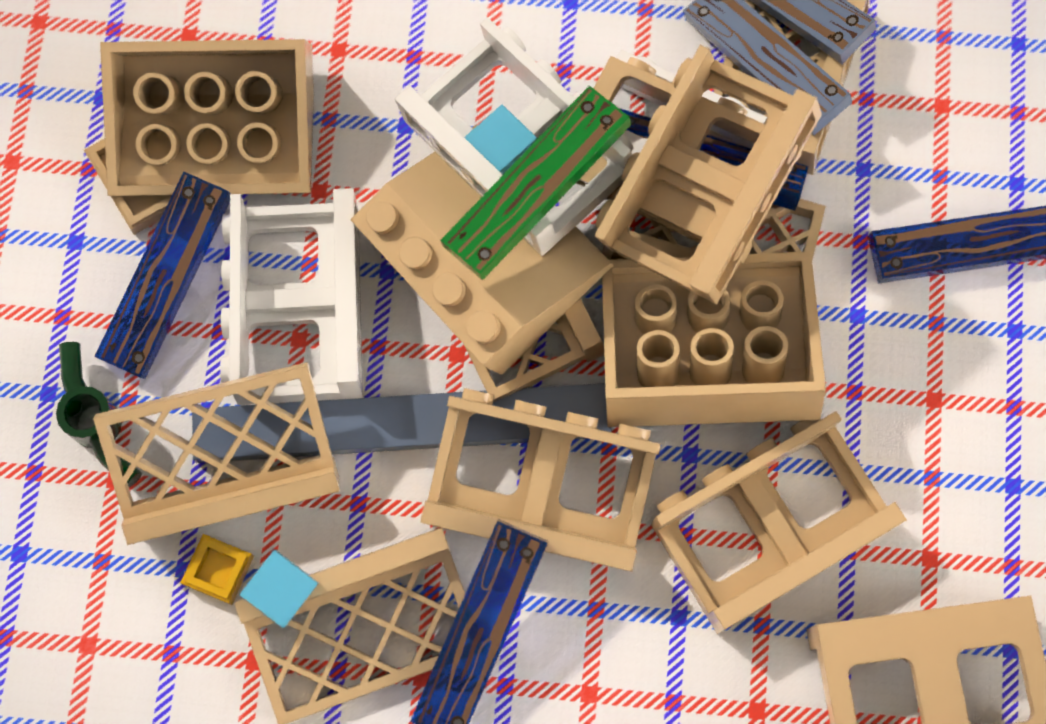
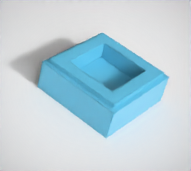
M503 104L464 137L502 175L538 139Z
M275 549L239 595L284 629L319 582Z

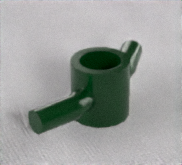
M80 343L59 344L61 380L66 394L62 396L57 405L56 418L58 425L75 441L87 448H92L98 461L109 471L95 425L88 429L79 430L78 423L82 413L90 407L99 406L100 413L118 408L102 392L93 387L86 386L82 374ZM122 422L110 425L114 440L121 431ZM120 458L125 473L130 463ZM138 468L134 469L127 481L129 488L142 476V472Z

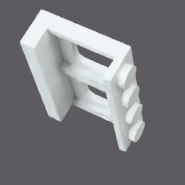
M488 17L480 23L484 40L424 93L420 95L409 85L394 98L405 123L481 197L499 180L502 174L464 138L473 128L452 109L453 104L494 67L499 65L506 66L536 94V99L516 118L539 138L581 94L575 92L571 95L560 85L561 79L548 62L540 59L538 62L533 60L525 52L526 47L523 41L512 29L505 27L501 30ZM624 133L602 155L607 161L606 167L564 205L553 206L524 237L541 256L547 253L624 183L622 181V173L627 161L632 156L633 150L631 141Z
M354 188L333 189V203L245 207L241 194H230V213L222 215L223 240L225 244H230V260H223L221 264L224 291H230L229 308H222L221 310L222 335L224 339H229V356L221 357L220 362L222 383L249 377V333L253 328L259 326L315 324L319 327L320 370L315 377H312L318 401L363 398L359 229L350 220L359 211ZM313 231L318 235V276L314 281L254 285L249 282V240L253 235ZM300 379L277 384L268 401L272 403L302 402L305 397ZM266 387L250 391L261 396ZM238 394L233 395L238 405L254 404Z

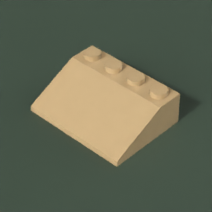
M305 39L100 42L107 196L175 195L184 174L187 175L182 189L187 186L191 187L192 178L196 179L194 195H199L202 182L208 186L201 195H210L214 188L221 190V194L311 193L314 88L312 44ZM175 112L182 124H173L168 114ZM150 114L164 115L146 125L130 126Z
M433 152L387 182L350 220L483 366L502 375L614 265L575 226L543 256L523 238L482 281L447 251L440 241L481 196L436 152Z
M811 252L748 254L744 264L739 263L717 305L629 259L609 260L614 266L602 276L608 427H619L620 424L629 426L820 420L826 394ZM692 256L675 258L685 261L690 259Z

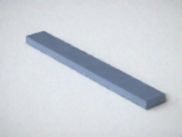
M605 383L524 388L493 402L494 406L511 410L514 409L516 400L547 407L546 418L564 422L566 421L567 412L598 418L597 429L612 432L611 427L607 426ZM463 392L318 401L332 455L440 448L449 409L447 406L449 396L462 398ZM302 402L273 404L294 415ZM255 405L217 407L214 413L242 428ZM262 408L248 432L275 446L289 423ZM307 408L301 419L312 425ZM192 412V435L203 417ZM476 413L469 419L463 446L527 443L530 430L526 424ZM209 421L195 445L223 459L236 436ZM295 427L282 448V451L293 457L320 455L316 438ZM577 437V438H575V439H588V438ZM242 440L230 461L267 459L269 454ZM193 455V460L196 463H207Z

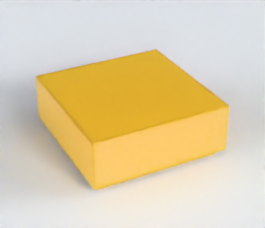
M202 534L180 583L232 605L254 555Z

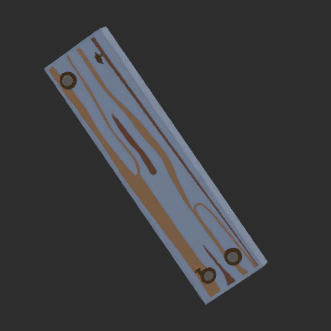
M694 0L683 10L686 20L745 74L791 95H794L796 89H799L816 97L822 115L812 132L813 136L852 104L851 94L744 0Z
M750 0L841 64L876 30L875 19L846 0Z

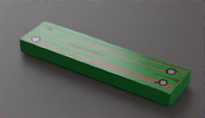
M589 85L440 240L443 247L483 281L631 126L630 117Z

